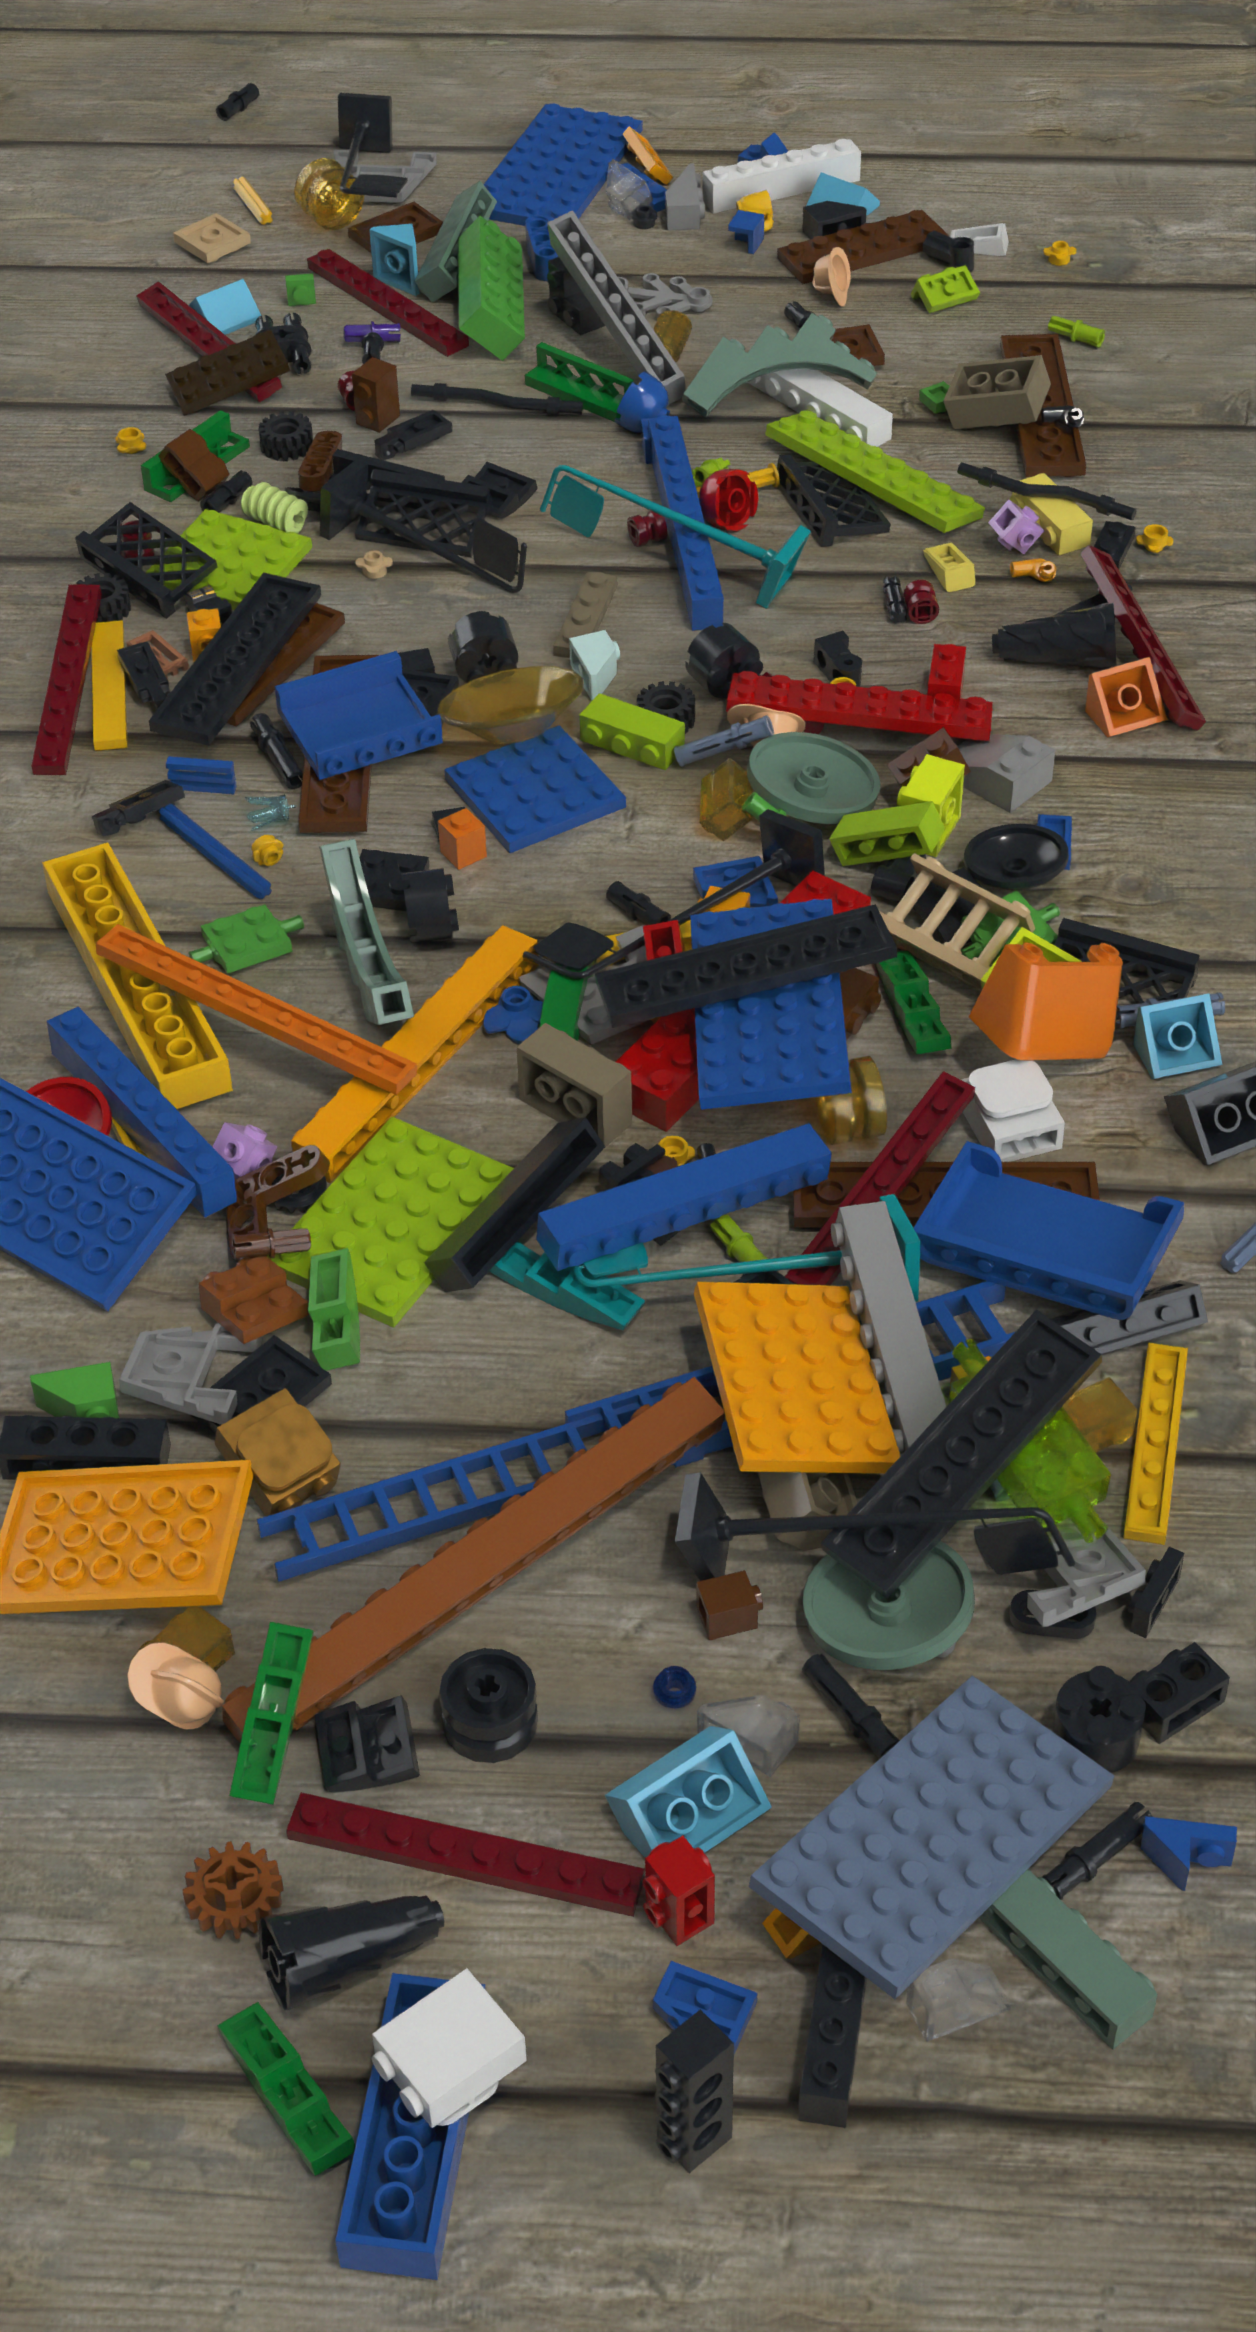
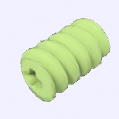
M261 482L256 486L248 487L242 495L241 509L246 516L261 521L265 525L285 530L286 533L295 532L298 534L303 528L308 515V505L304 500L298 499L294 495H289L286 491H280V489L271 486L267 482Z

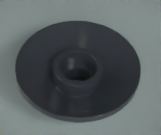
M294 487L285 488L289 495H294L298 499L304 500L308 505L309 511L320 512L321 490L305 491Z

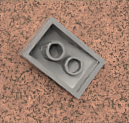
M990 734V741L967 739L957 746L971 770L970 773L964 776L963 787L1010 813L1052 781L1055 749L1031 736Z

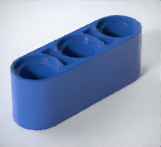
M535 215L525 220L526 248L536 279L547 281L548 260L559 256L550 244L547 224L550 220L545 216Z

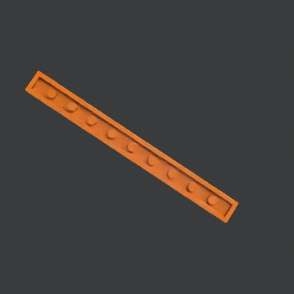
M119 924L96 942V954L392 1094L397 1095L417 1075V1063Z

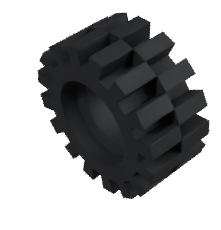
M284 411L279 412L278 416L273 413L269 415L270 419L266 417L262 419L263 423H259L258 429L261 451L263 454H266V457L270 458L273 456V460L276 461L280 458H283V461H288V458L292 457L294 461L298 460V455L301 457L306 456V452H308L313 442L312 424L307 416L303 417L301 413L295 416L293 411H289L288 414L284 415Z
M100 573L94 574L95 578H91L88 575L84 577L85 582L81 580L76 582L77 585H100L102 595L96 623L114 620L121 621L123 617H128L129 611H131L128 585H126L124 579L120 580V576L114 575L111 578L110 573H105L104 577H100Z
M664 681L658 682L657 687L652 683L648 685V690L643 688L641 694H638V707L684 722L685 734L689 732V728H693L695 722V695H692L690 688L685 690V685L681 683L676 687L675 682L669 681V685H664Z

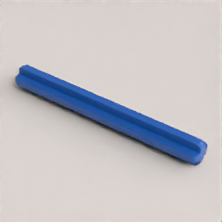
M169 803L165 807L160 808V820L255 897L263 899L266 895L271 894V883L176 806Z

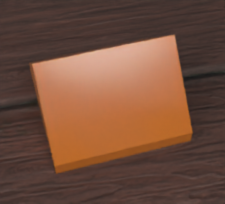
M1150 657L1089 674L1085 712L1107 738L1168 720Z

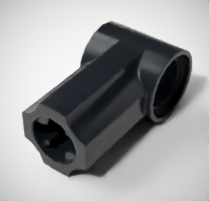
M934 230L927 234L926 240L923 242L924 253L949 264V267L957 268L966 265L969 272L974 270V241L971 238H951Z
M926 854L919 855L922 858L926 859ZM911 856L890 859L886 866L879 865L872 879L871 894L899 903L917 877V873L910 860Z

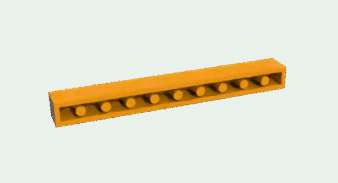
M504 925L492 936L487 937L474 955L469 956L463 963V966L452 977H448L443 986L423 1003L422 1008L414 1017L407 1019L401 1029L381 1046L417 1063V1075L397 1095L354 1076L347 1084L339 1088L337 1094L316 1112L315 1117L303 1129H299L291 1140L292 1151L294 1152L308 1145L317 1146L329 1159L330 1166L325 1178L326 1182L332 1183L390 1117H395L484 1024V1016L487 1010L499 1005V998L502 996L503 991L511 986H520L519 977L535 971L539 964L524 958L523 953L528 951L538 956L533 948L538 944V940Z

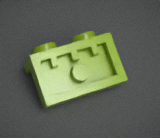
M964 265L957 268L949 267L934 275L925 274L917 279L910 295L913 300L921 298L928 312L932 313L978 298L980 291L968 268Z

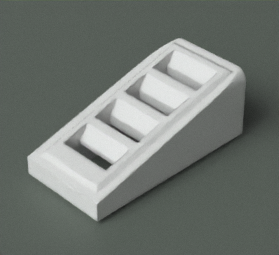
M1005 223L951 231V238H971L974 241V254L1006 255L1008 236Z

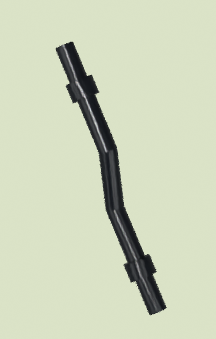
M435 383L434 386L412 384L411 396L434 397V401H446L447 398L477 400L511 409L547 411V414L559 415L560 412L583 413V402L560 400V397L548 396V399L512 397L484 389L447 387V383Z
M961 462L957 470L958 474L978 480V484L989 488L996 486L1030 497L1065 498L1095 508L1097 513L1107 516L1114 514L1133 520L1137 511L1136 508L1115 502V498L1101 495L1099 497L1069 486L1027 484L999 475L996 470L988 467L981 469Z

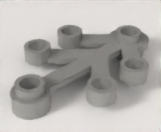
M648 273L643 276L644 289L628 287L627 279L618 277L631 297L649 299L635 303L644 317H646V311L657 308L656 320L659 323H670L673 320L674 314L689 309L694 312H703L712 305V296L708 289L704 287L692 288L683 277L671 278L669 288L659 279V275ZM669 303H675V304L670 305V306H663V305H666V304H669Z

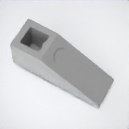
M690 163L665 192L667 231L700 229V218H705L700 174H695L694 163Z

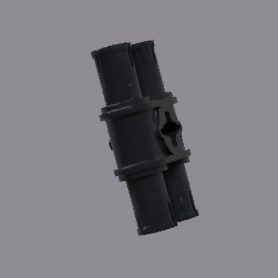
M288 313L283 318V326H273L271 317L265 315L266 322H263L262 316H259L255 320L256 334L271 329L287 362H293L294 371L301 374L300 367H303L304 374L308 373L312 366L309 360L312 349L308 342V332L301 324V317L297 313H293L294 319L292 320L290 313Z

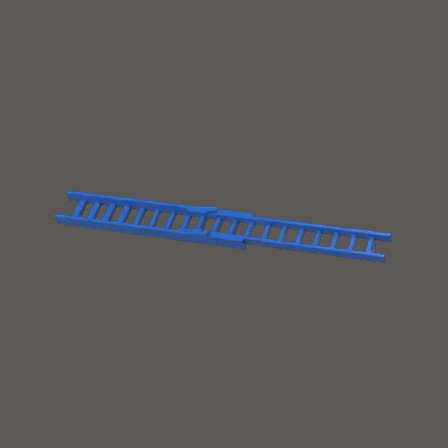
M985 1281L916 1303L922 1326L935 1322L952 1352L934 1357L930 1350L939 1381L950 1378L951 1368L965 1361H974L986 1356L993 1357L1015 1333L1006 1334L989 1308V1305L1004 1301L1006 1286ZM971 1312L988 1340L970 1345L953 1317ZM713 1366L566 1410L564 1425L257 1519V1526L261 1538L294 1528L302 1548L306 1547L308 1552L274 1563L277 1580L280 1582L499 1513L501 1512L502 1505L508 1499L517 1494H520L522 1497L534 1489L533 1486L535 1482L516 1487L505 1462L530 1455L540 1476H543L547 1472L552 1471L542 1452L543 1450L570 1443L574 1453L581 1449L587 1451L582 1438L605 1432L614 1426L620 1429L630 1422L631 1416L645 1404L653 1406L662 1399L664 1392L673 1384L681 1382L683 1385L694 1376L713 1398L720 1396ZM727 1421L723 1422L719 1432L698 1447L693 1446L684 1452V1456L672 1465L675 1468L702 1460L706 1454L733 1446ZM493 1466L504 1491L477 1499L466 1474ZM454 1478L465 1503L438 1512L427 1486ZM416 1491L426 1516L399 1524L388 1499ZM377 1503L387 1528L359 1536L349 1511ZM337 1515L347 1540L319 1549L309 1523Z

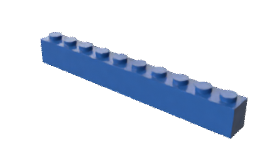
M663 415L658 418H648V429L651 439V461L662 506L705 524L678 416ZM665 517L692 631L703 630L711 625H714L716 628L723 626L724 597L709 538Z

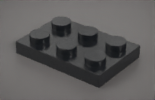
M273 1335L210 1388L236 1390L237 1406L231 1418L233 1419L284 1388L289 1391L297 1404L306 1407L332 1385V1380L329 1372ZM191 1415L214 1433H216L217 1427L221 1425Z

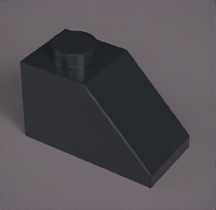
M824 201L803 207L802 232L809 239H813L816 236L837 233L842 229L848 230L859 227L866 223L867 209L862 206L833 201Z

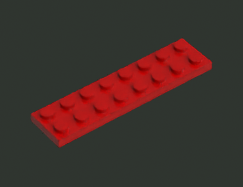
M751 671L733 673L726 712L738 704H752L777 711L794 713L804 721L929 735L936 733L944 727L950 737L990 741L993 702L986 701L981 697L954 699L952 695L947 693H937L934 696H928L912 689L900 692L888 690L883 686L865 688L856 687L849 682L829 684L814 678L802 681L790 679L785 675L766 677L758 676V674Z

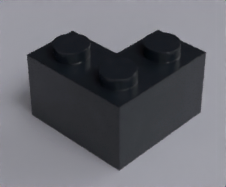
M557 257L548 260V307L551 313L555 314L579 335L604 327V323L561 259Z

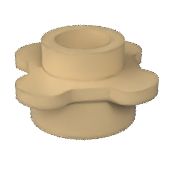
M378 550L369 551L363 558H358L355 561L356 566L362 568L363 575L371 579L385 576L387 567L393 564L392 558L384 557Z

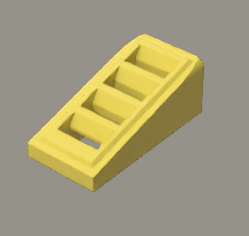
M953 543L942 544L923 550L924 557L947 592L962 590L975 585L974 564Z

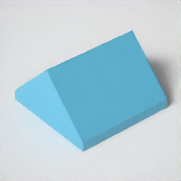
M821 172L806 205L833 201L862 206L867 209V216L880 206V201L868 189Z
M413 224L378 226L369 229L373 277L412 295L417 296L420 294L419 288L414 282L418 275Z
M244 279L198 296L189 304L192 309L225 335L255 323V320L261 316Z
M1209 993L1138 1007L1133 1045L1151 1079L1223 1065Z

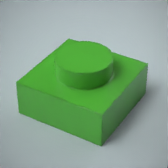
M313 273L285 276L288 306L316 304Z
M943 381L923 388L919 391V400L935 414L946 411L944 398L949 385Z

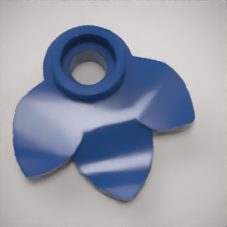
M511 986L503 991L502 996L499 998V1005L487 1010L484 1016V1029L486 1033L492 1034L506 1031L507 1037L510 1040L521 1044L538 1029L543 1002L534 1000L525 987Z

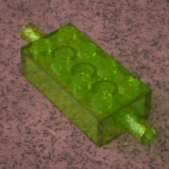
M966 1339L965 1343L968 1345V1348H966L963 1342H960L952 1351L953 1357L960 1363L967 1376L951 1383L949 1403L988 1362L973 1339ZM1061 1407L999 1475L997 1480L1017 1508L1035 1507L1042 1509L1051 1515L1055 1524L1070 1518L1086 1543L1094 1542L1092 1534L1098 1540L1108 1530L1107 1524L1102 1521L1092 1506L1106 1500L1111 1473L1064 1408ZM1023 1516L1024 1519L1035 1518L1044 1528H1047L1043 1519L1036 1516Z

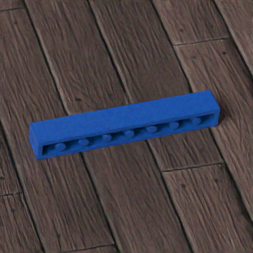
M79 1006L47 1020L52 1054L73 1077L92 1083L103 1093L109 1103L114 1120L151 1160L196 1184L197 1195L191 1201V1204L204 1218L237 1202L233 1168Z
M810 1123L540 1212L538 1213L536 1240L557 1271L571 1266H578L586 1261L607 1254H614L621 1249L642 1242H649L662 1235L681 1231L689 1226L710 1219H717L724 1214L742 1208L752 1207L759 1202L777 1196H784L789 1192L809 1185H817L828 1179L832 1152Z

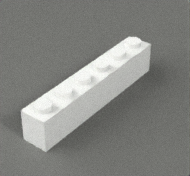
M839 139L834 143L816 144L811 148L790 150L787 153L775 156L767 155L762 159L753 161H740L735 165L717 166L712 170L703 171V201L714 214L736 209V201H739L743 196L767 190L771 201L812 192L821 172L850 183L860 181L861 151L850 139Z
M780 370L759 376L747 382L796 412L812 411L818 418L838 425L839 429L845 431L846 434L859 436L861 441L871 446L878 447L891 440L892 413L818 370Z

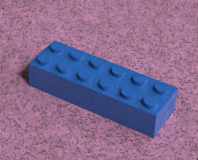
M392 1973L381 2027L449 1980ZM373 2064L335 2240L340 2268L438 2280L469 2112L452 2124L445 2126L436 2125L431 2128L421 2114L414 2117L408 2111L400 2097V2091L402 2090L393 2079L388 2082L385 2081Z

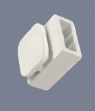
M1015 1059L978 1068L970 1074L969 1078L961 1079L976 1087L975 1095L964 1109L963 1114L980 1144L992 1148L999 1155L1002 1162H1011L1062 1149L1065 1122L1052 1101L1053 1089L1036 1062L1033 1060Z
M467 1968L372 2033L375 2054L371 2056L376 2070L385 2081L388 2082L391 2079L395 2081L402 2090L400 2091V2097L408 2111L414 2117L421 2114L431 2128L436 2125L445 2126L456 2122L491 2097L496 2091L500 2079L527 2061L525 2036Z

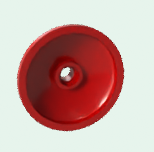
M57 1077L40 1082L26 1091L109 1136L112 1127L111 1108L103 1093L92 1083L76 1077Z

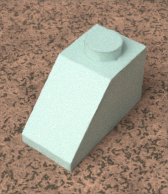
M606 630L569 638L570 665L591 701L599 693L602 694L616 676L617 660H620L619 646L616 641L611 640Z

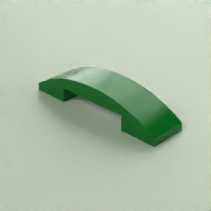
M597 959L581 971H575L568 968L566 969L573 972H582L594 966L597 962ZM551 970L543 1001L540 1027L547 1023L559 1031H564L578 1041L580 1033L577 1024L587 981L593 975L583 979H571Z

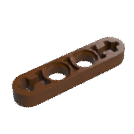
M321 431L316 434L298 470L300 489L319 491L328 482L334 470L332 455L337 449L342 450L341 433L337 431Z

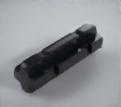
M887 576L883 580V591L890 620L893 623H904L907 620V609L902 588L900 587V579L896 576L892 578Z

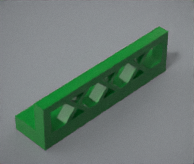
M543 342L536 346L537 366L525 374V385L553 397H560V400L583 402L584 410L615 422V418L621 417V414L617 413V409L624 395L619 394L613 383L624 386L625 394L632 382L634 383V379ZM547 355L553 359L557 368L547 364ZM567 364L574 366L580 377L573 375ZM590 373L597 375L603 386L597 385Z
M222 410L192 429L204 438L209 451L222 459L225 464L250 447L249 439L231 431L230 415ZM227 442L234 444L233 446L222 447ZM160 451L141 465L144 491L172 502L186 491L179 479L173 476L162 464L159 458ZM167 485H176L170 490L163 488Z

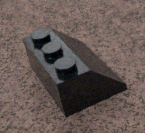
M1256 1061L1164 1096L1175 1132L1203 1165L1215 1163L1256 1147Z

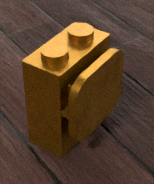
M286 1388L217 1427L215 1446L225 1460L251 1461L254 1476L249 1494L265 1516L301 1506L302 1501L313 1494L321 1496L330 1491L337 1483L336 1480L341 1463L332 1452L330 1439L309 1410L297 1404Z

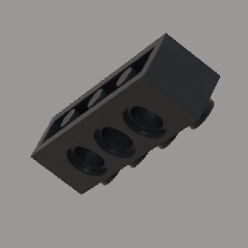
M5 1416L0 1435V1471L2 1478L16 1480L19 1472L168 1464L171 1442L166 1419Z
M822 1945L800 2088L798 2121L846 2128L867 1978L825 1945Z
M701 2009L656 2045V2143L668 2161L673 2164L678 2161L688 2173H691L732 2138L734 2043Z

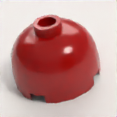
M730 468L722 469L712 473L703 482L699 492V502L703 517L713 527L729 531H739L748 525L743 523L748 521L749 516L754 517L759 500L756 483L750 481L747 476L750 474L746 471Z

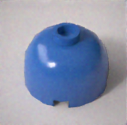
M645 371L638 375V377L642 378L640 383L637 385L632 382L617 409V413L621 414V417L615 418L616 424L633 433H641V419L658 418L663 415L669 416L670 413L666 409L669 401L667 390L659 380Z

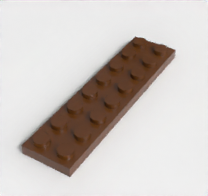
M1058 334L1001 335L1000 347L1003 359L1042 355L1051 382L1042 408L1067 405L1074 407ZM1041 411L1036 422L1015 424L1025 477H1032L1045 473L1048 477L1086 475L1087 465L1078 427L1070 428L1059 422L1042 423Z
M379 655L315 656L313 675ZM305 757L299 813L300 833L367 832L372 764L319 780Z
M830 1162L827 1180L817 1185H809L793 1191L794 1227H823L872 1162ZM924 1162L897 1197L913 1227L916 1225L953 1162ZM1002 1162V1173L1100 1201L1095 1162Z

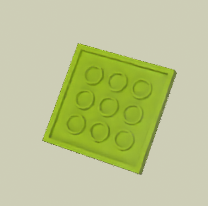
M205 509L180 535L216 560L218 566L190 591L210 585L217 597H220L221 600L227 599L233 611L263 573L286 578L312 549V539L310 537L299 535L295 532L286 533L285 530H279L269 525L255 523ZM169 547L165 551V555L182 554L180 547ZM200 561L187 562V570L199 569L204 564ZM182 563L165 564V572L182 571ZM152 565L145 573L160 572V565ZM182 580L165 581V587L173 591L182 583Z

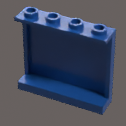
M397 651L274 686L277 712L319 780L443 743L441 716L439 714L430 716L402 674L401 657Z

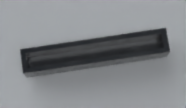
M586 1117L557 1123L424 1262L444 1292L474 1288L538 1220V1213L546 1211L606 1147Z

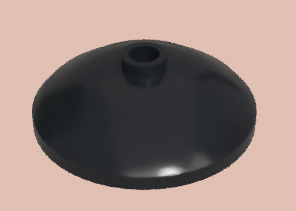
M1007 824L990 828L976 835L967 844L964 851V862L967 871L980 882L1003 890H1024L1041 886L1059 875L1066 867L1069 858L1067 843L1059 834L1048 828L1032 824Z

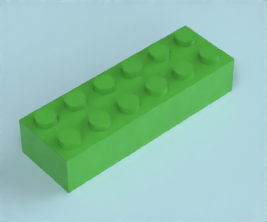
M479 215L458 238L459 329L503 361L525 339L522 247L515 238L508 237L502 233L493 221H487Z

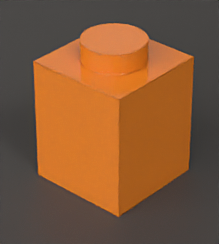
M467 808L438 820L440 852L458 870L487 857L485 825Z

